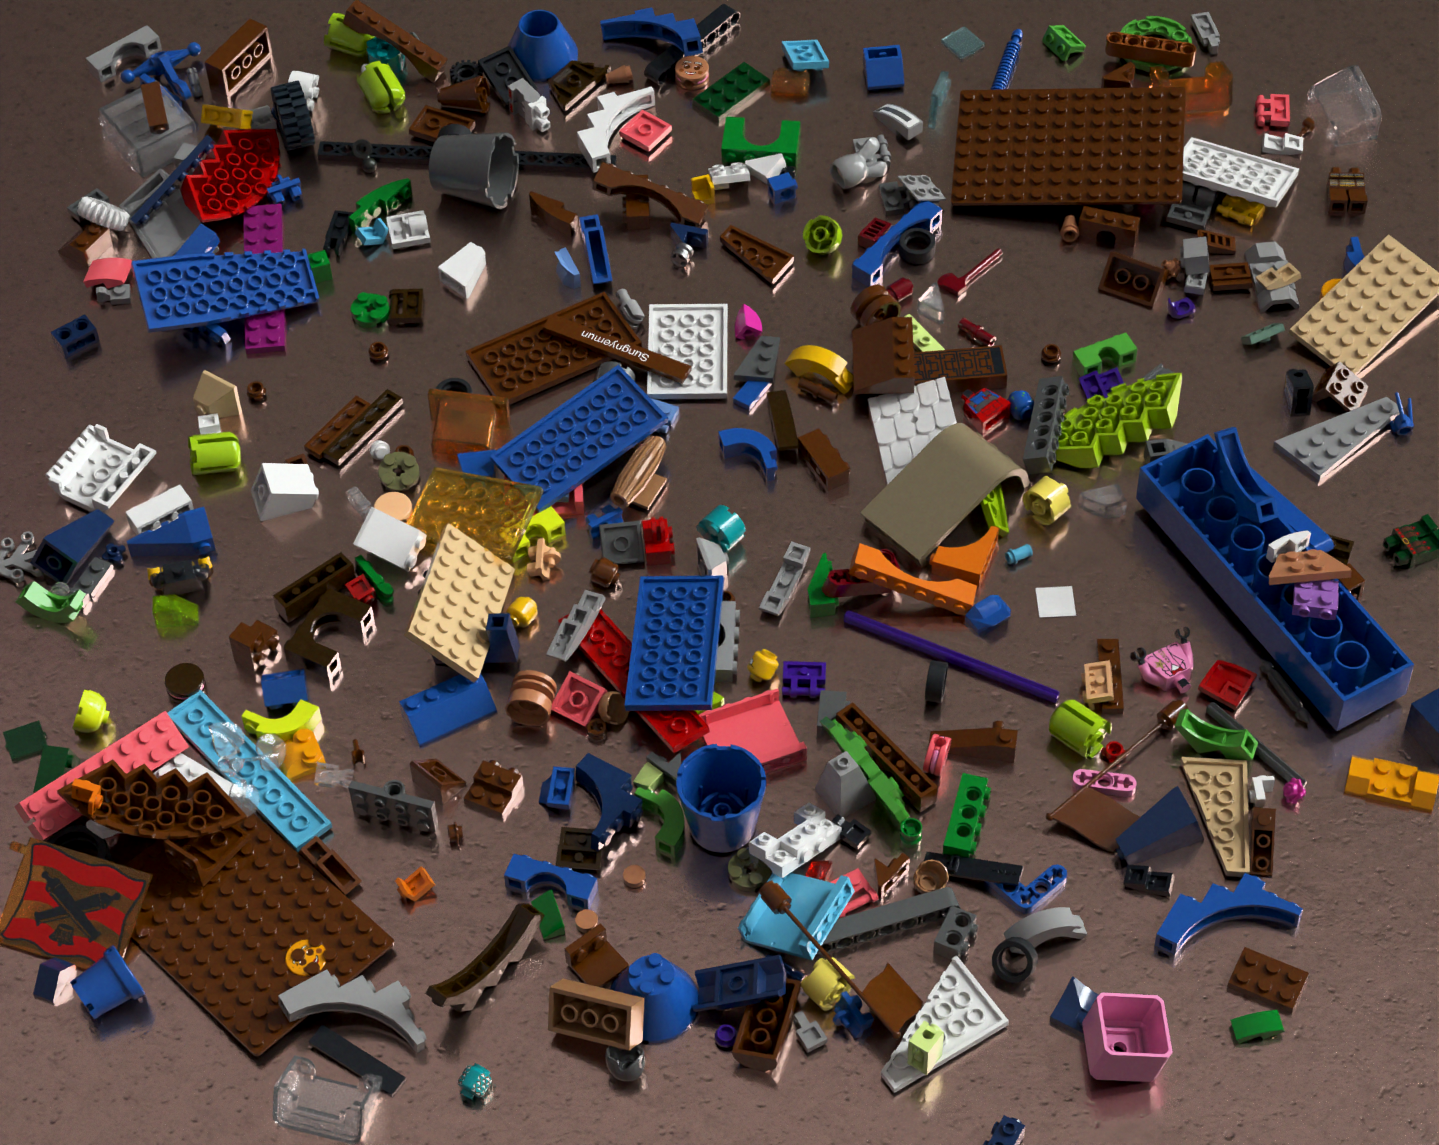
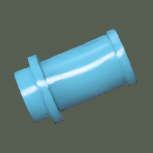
M1029 544L1014 550L1008 549L1005 553L1006 561L1008 564L1013 565L1022 559L1033 556V551Z

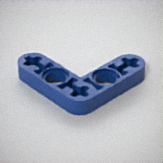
M1052 865L1028 886L1025 887L1019 882V886H1014L1016 889L1013 892H1007L1003 889L1007 884L985 882L1017 911L1029 914L1066 883L1067 870L1061 865ZM1053 874L1056 875V876L1060 874V875H1061V878L1055 877V878L1053 879ZM1038 885H1043L1047 888V891L1039 893L1035 888ZM1030 899L1029 904H1027V903L1021 904L1022 900H1023L1024 902H1026V901H1028V900Z

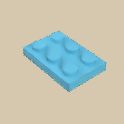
M818 40L782 41V50L793 70L804 71L805 69H813L819 71L823 70V68H829V60Z

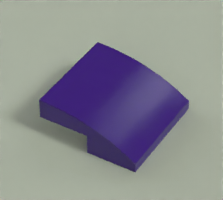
M1117 367L1098 374L1096 370L1078 378L1087 399L1095 395H1103L1104 398H1107V393L1111 392L1112 387L1124 383Z

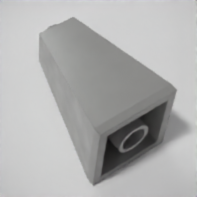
M847 751L828 761L815 787V791L835 815L839 814L843 818L876 800V796L862 770Z

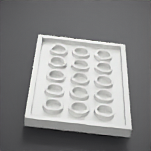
M1193 137L1184 147V181L1191 182L1193 185L1208 187L1213 191L1225 192L1230 196L1242 197L1250 202L1262 203L1267 207L1276 208L1299 172V168Z
M649 304L648 350L692 366V371L683 384L648 371L647 395L650 398L727 399V304Z

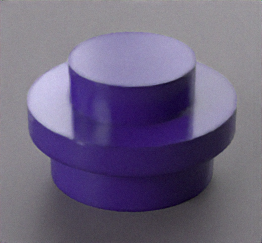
M722 1025L715 1032V1041L721 1047H731L734 1045L738 1033L731 1025Z

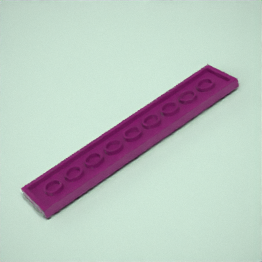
M282 204L252 206L243 212L244 251H252V254L263 253L265 250H271V253L283 252ZM285 309L245 317L246 354L286 351Z

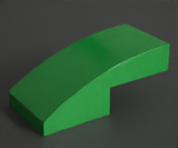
M1278 1010L1256 1012L1230 1020L1238 1043L1259 1036L1266 1039L1285 1032Z

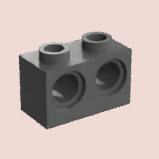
M951 906L934 940L933 953L950 960L956 955L959 959L962 955L966 956L970 947L968 942L971 937L974 938L979 928V925L976 924L977 915Z

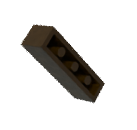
M342 552L338 553L274 594L273 599L276 611L288 623L316 606L319 597L325 594L328 588L339 591L345 587L346 583L355 579L353 563Z

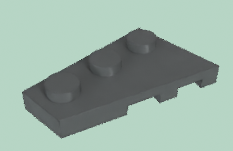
M760 336L734 373V381H763L773 384L780 337Z

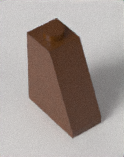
M158 81L142 84L141 90L150 132L162 134L169 130L160 83Z

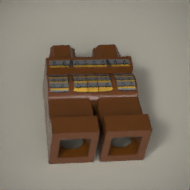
M1339 167L1331 168L1327 181L1328 213H1346L1347 208L1348 213L1365 214L1368 198L1365 193L1364 173H1360L1359 168H1350L1348 173H1341ZM1333 203H1341L1342 206L1336 208L1333 207ZM1360 203L1361 207L1354 208L1352 204Z

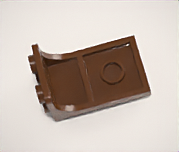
M234 825L215 833L192 837L181 848L166 839L163 842L164 852L173 871L176 873L181 872L191 883H197L204 887L251 837L250 833Z

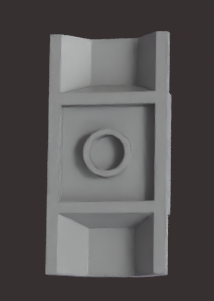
M1275 241L1255 243L1244 255L1246 262H1248L1260 311L1265 312L1273 304L1290 303L1295 309L1299 308L1300 305L1294 282L1278 289L1266 290L1256 280V276L1272 267L1276 271L1288 263L1283 248Z

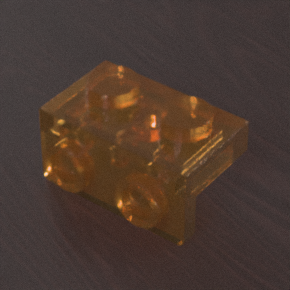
M787 68L773 70L771 93L808 96L810 72H807V70L788 71L789 69Z

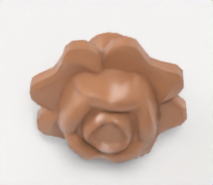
M1177 258L1169 261L1163 260L1161 263L1163 268L1170 270L1167 279L1177 277L1181 271V261L1177 260Z

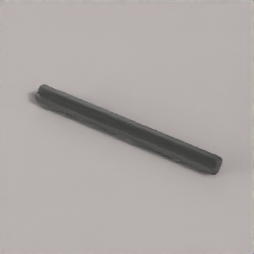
M1211 702L1206 707V712L1224 728L1232 730L1245 729L1215 702ZM1252 735L1258 742L1255 754L1287 782L1291 778L1301 779L1302 786H1306L1307 781Z

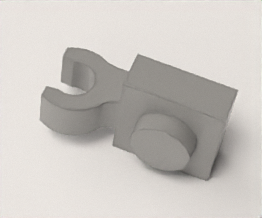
M122 284L112 287L110 290L105 287L96 288L97 302L111 301V305L131 303L130 284Z
M803 1011L794 1014L795 1019L793 1021L798 1028L796 1036L807 1053L827 1043L828 1039L817 1021L809 1023Z

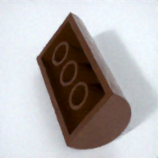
M786 978V994L776 998L760 1000V1003L746 1006L732 1050L733 1057L739 1063L760 1071H769L776 1068L800 993L801 981Z

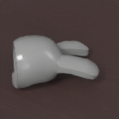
M875 137L867 139L856 153L839 157L830 165V175L841 188L849 189L861 183L865 178L882 177L886 174V162L878 161L866 165V160L879 150L878 139Z

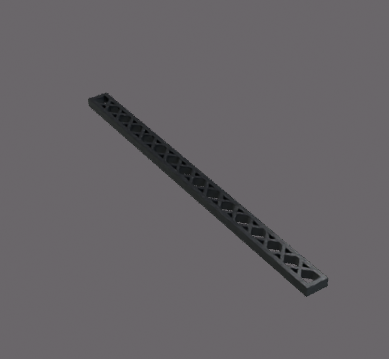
M320 141L317 153L318 160L363 162V158H358L353 153L352 147L354 143ZM371 144L372 153L370 158H373L376 163L429 165L433 147ZM362 145L360 147V150L364 152L366 151V147ZM324 149H330L332 151L324 152ZM515 151L519 156V170L593 173L590 166L584 164L587 161L583 154ZM419 154H424L422 157H417ZM610 155L611 164L616 166V155ZM531 159H535V160H536V161H534V162H528V161L531 160ZM567 161L573 162L571 164H566Z

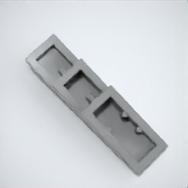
M588 590L584 591L578 605H573L568 618H563L546 655L548 657L565 662L569 659L596 619L605 601L604 595Z

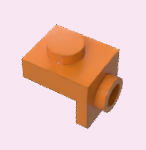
M75 778L72 784V798L88 803V814L93 815L95 809H99L103 801L101 786L87 780Z
M421 866L405 880L399 877L395 880L398 885L397 891L404 899L409 898L414 902L435 886L426 869Z

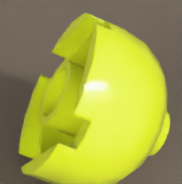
M84 689L73 724V730L91 733L98 730L102 723H107L110 711H106V701L99 693Z

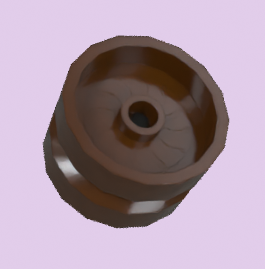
M877 284L864 289L857 295L850 307V313L864 327L891 317H899L901 306L884 286Z

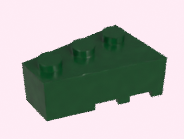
M44 745L33 794L77 767L80 759L69 748Z

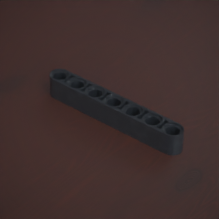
M722 4L697 24L703 51L736 25L740 18V12L726 4ZM671 45L647 65L644 76L658 85H663L675 75L676 63L687 56H684L678 47Z

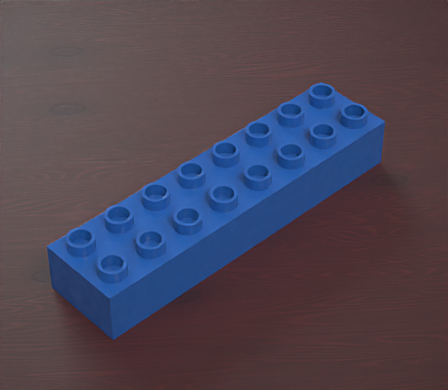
M1209 434L1140 467L1136 494L1138 502L1336 731L1407 693L1414 663L1340 581L1338 585V610L1335 620L1292 615L1294 583L1268 584L1270 572L1276 562L1275 560L1271 563L1266 558L1268 545L1283 536L1296 532L1280 514L1278 518L1263 523H1258L1238 515L1234 495L1223 491L1219 471H1222L1218 449L1216 442ZM1308 546L1301 552L1311 550V548Z

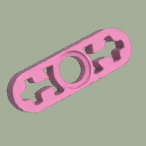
M1086 769L1075 771L1072 778V786L1078 791L1101 771ZM1107 772L1089 788L1105 795L1130 797L1135 793L1136 780L1131 775ZM1080 778L1085 779L1084 783L1080 782ZM1105 779L1110 782V785L1103 787L1099 785L1098 781ZM1124 783L1128 784V788H1124Z

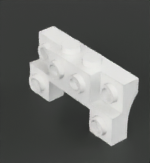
M807 803L794 812V823L798 826L776 839L763 832L749 842V853L762 860L775 875L781 878L841 839L842 827L825 819V811L811 803Z

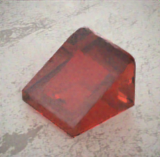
M812 861L805 876L828 881L833 870V862Z

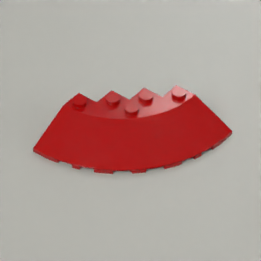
M275 129L223 130L217 145H214V149L206 155L205 160H202L199 166L194 169L192 175L185 176L180 191L185 205L200 222L218 221L239 215L257 204L267 194V188L271 187V182H274L277 175L278 163L280 161L278 152L279 142Z

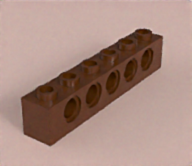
M853 702L836 713V721L844 729L846 728L850 732L855 731L857 735L862 737L867 744L864 748L875 764L888 779L892 777L896 781L904 797L920 813L937 801L938 786Z

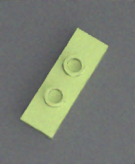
M912 317L913 347L918 352L945 350Z

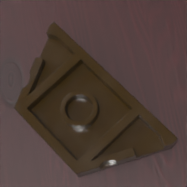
M571 60L548 80V86L562 109L566 111L606 77L605 74L611 72V66L605 65L604 68L595 67L594 63H582L581 61Z

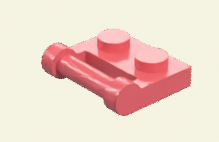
M859 868L843 876L849 877L855 890L851 898L863 892L865 894L848 902L839 918L845 917L846 913L860 906L879 900L876 891L869 885ZM839 878L831 881L830 883L836 884Z

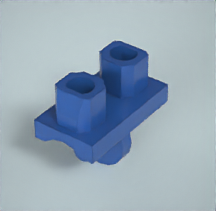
M278 174L276 175L277 181L271 182L272 187L267 188V198L274 204L284 205V196L289 194L292 201L302 198L299 178L290 180L289 177L282 178Z
M609 504L601 510L603 516L598 518L595 514H590L585 518L589 529V536L592 540L600 537L599 525L624 522L622 519L623 510L620 507L615 509Z
M847 991L840 994V1000L834 1006L836 1015L833 1017V1022L836 1026L844 1025L856 1039L861 1037L865 1029L871 1027L874 1018L868 1012L861 1014L859 1011L862 1007L860 997L858 995L849 996Z

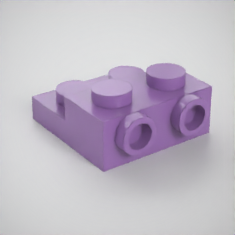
M1319 580L1294 583L1292 615L1335 620L1338 610L1339 581Z

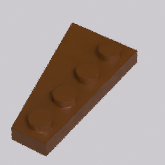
M730 225L720 235V242L772 285L794 262V255L733 225Z

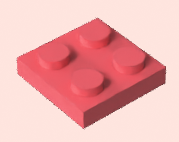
M641 110L619 131V135L649 152L672 131V125Z

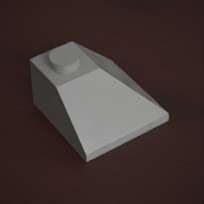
M700 537L696 538L697 565L701 576L724 575L725 577L727 565L729 564L727 553H723L719 544Z

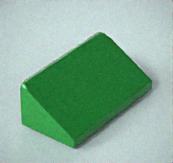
M552 890L531 901V905L545 915L539 925L544 940L565 934V926Z

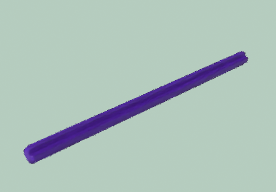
M848 610L844 615V622L1048 701L1056 703L1059 699L1060 692L1058 690Z

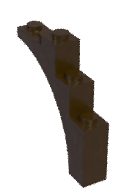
M518 903L498 934L470 964L451 978L441 983L430 985L425 994L431 997V1001L437 1006L444 1007L450 1005L459 1012L473 1010L484 988L497 985L508 963L521 960L545 915L529 903Z

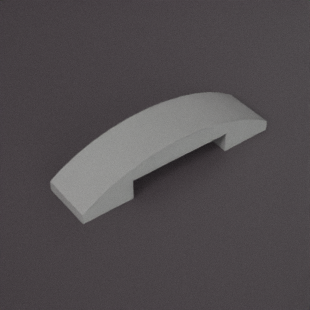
M791 541L783 557L784 562L770 591L766 592L759 610L776 616L782 613L803 573L811 550L810 547Z

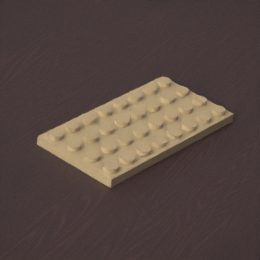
M1388 234L1289 330V334L1330 366L1340 361L1357 375L1439 295V272Z
M448 523L442 530L404 636L474 683L480 676L490 646L486 633L488 614L501 613L515 569Z

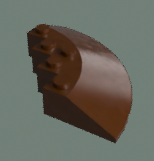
M112 759L78 778L101 786L103 801L99 809L96 808L93 815L88 814V803L72 798L73 782L57 790V793L71 807L92 821L115 831L144 838L184 839L199 837L232 827L247 819L246 814L208 772L188 782L177 768H174L157 778L144 763L126 774Z

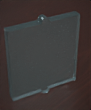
M965 26L955 32L952 31L950 35L941 39V42L961 59L970 54H975V51L985 46V43Z

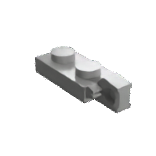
M1209 12L1192 14L1191 22L1201 44L1208 47L1211 55L1218 54L1220 35Z

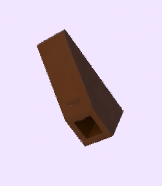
M1259 807L1251 809L1250 874L1273 876L1276 809Z

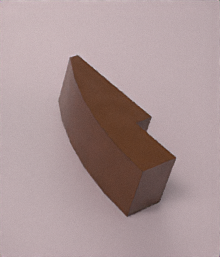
M530 191V207L535 214L553 229L572 237L578 228L577 214L565 210L563 202Z
M315 836L300 849L299 854L345 896L362 883V880L333 849L330 850L318 836Z

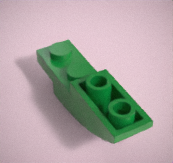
M406 178L391 182L375 189L357 201V210L348 217L350 230L355 233L357 227H366L381 212L388 215L392 210L396 209L400 203L412 194L411 180Z

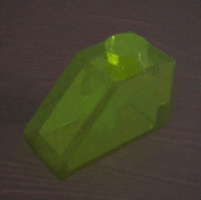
M174 594L153 596V617L156 627L199 624V607L197 604Z

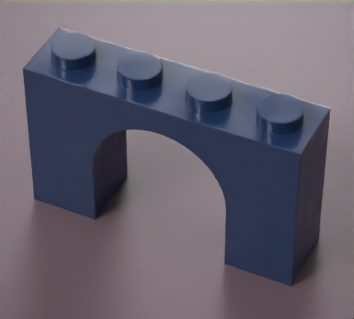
M488 614L486 633L490 646L484 663L517 662L520 644L510 614ZM432 655L435 664H445Z

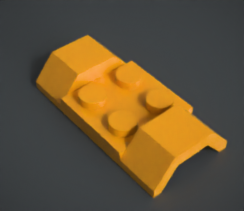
M1352 755L1344 793L1432 813L1439 783V774L1418 770V767L1374 758V760Z

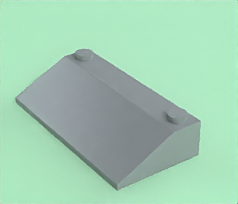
M161 168L119 205L121 209L129 214L128 220L152 259L174 256L196 228L203 224L185 205L178 184L175 186V192L170 197L166 196L162 200L163 205L157 211L153 210L149 215L150 219L144 225L140 224V226H137L130 220L170 176ZM218 246L214 249V254L220 250Z

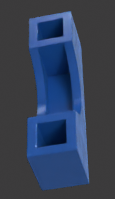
M513 854L504 874L505 887L524 893L540 884L556 885L565 892L568 906L582 910H590L598 891L597 878L591 874H582L567 867L561 868L552 865L547 861L534 860L527 855Z

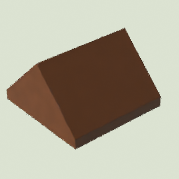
M438 759L412 760L410 762L412 781L442 805L455 796L467 783Z

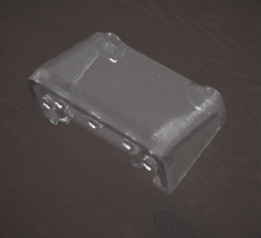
M1358 65L1348 66L1310 87V90L1307 92L1308 99L1314 105L1320 103L1330 123L1329 129H1327V137L1332 141L1334 147L1377 139L1381 122V110Z
M294 1055L274 1086L273 1120L284 1128L348 1144H356L364 1135L382 1087V1077L365 1074L360 1078L358 1086L316 1076V1067L311 1060Z

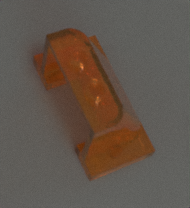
M429 389L428 391L431 420L435 421L431 443L432 452L457 455L459 453L494 450L499 429H510L509 402L506 397Z

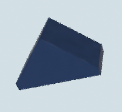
M57 957L41 963L33 995L54 1003L76 968V965Z

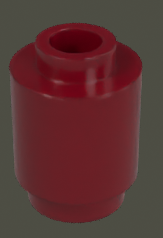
M902 277L887 286L886 290L897 302H900L913 293L914 287L909 279Z

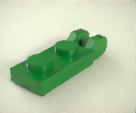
M362 555L355 557V573L358 576L364 574L371 587L375 589L376 598L386 606L393 604L394 589L391 584L385 583L382 575L376 573L369 560L366 561Z

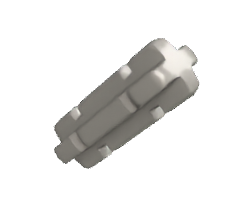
M195 67L188 68L187 75L193 96H202L203 92Z

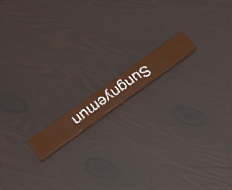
M554 314L549 317L543 326V332L681 384L684 383L692 371V366Z

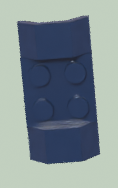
M775 955L695 970L699 995L698 1004L693 1006V1011L698 1012L715 1008L718 1011L760 1003V1000L776 998L786 994V971L782 957Z

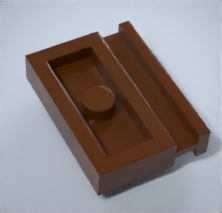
M1248 262L1209 265V275L1213 291L1252 288L1253 283Z

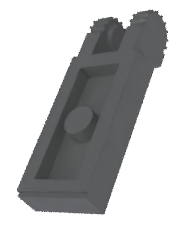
M94 557L67 596L80 589L86 594L82 600L84 602L82 608H84L90 599H93L112 572L113 564Z

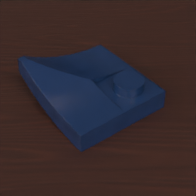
M1072 976L1050 1016V1022L1084 1038L1082 1022L1099 995Z

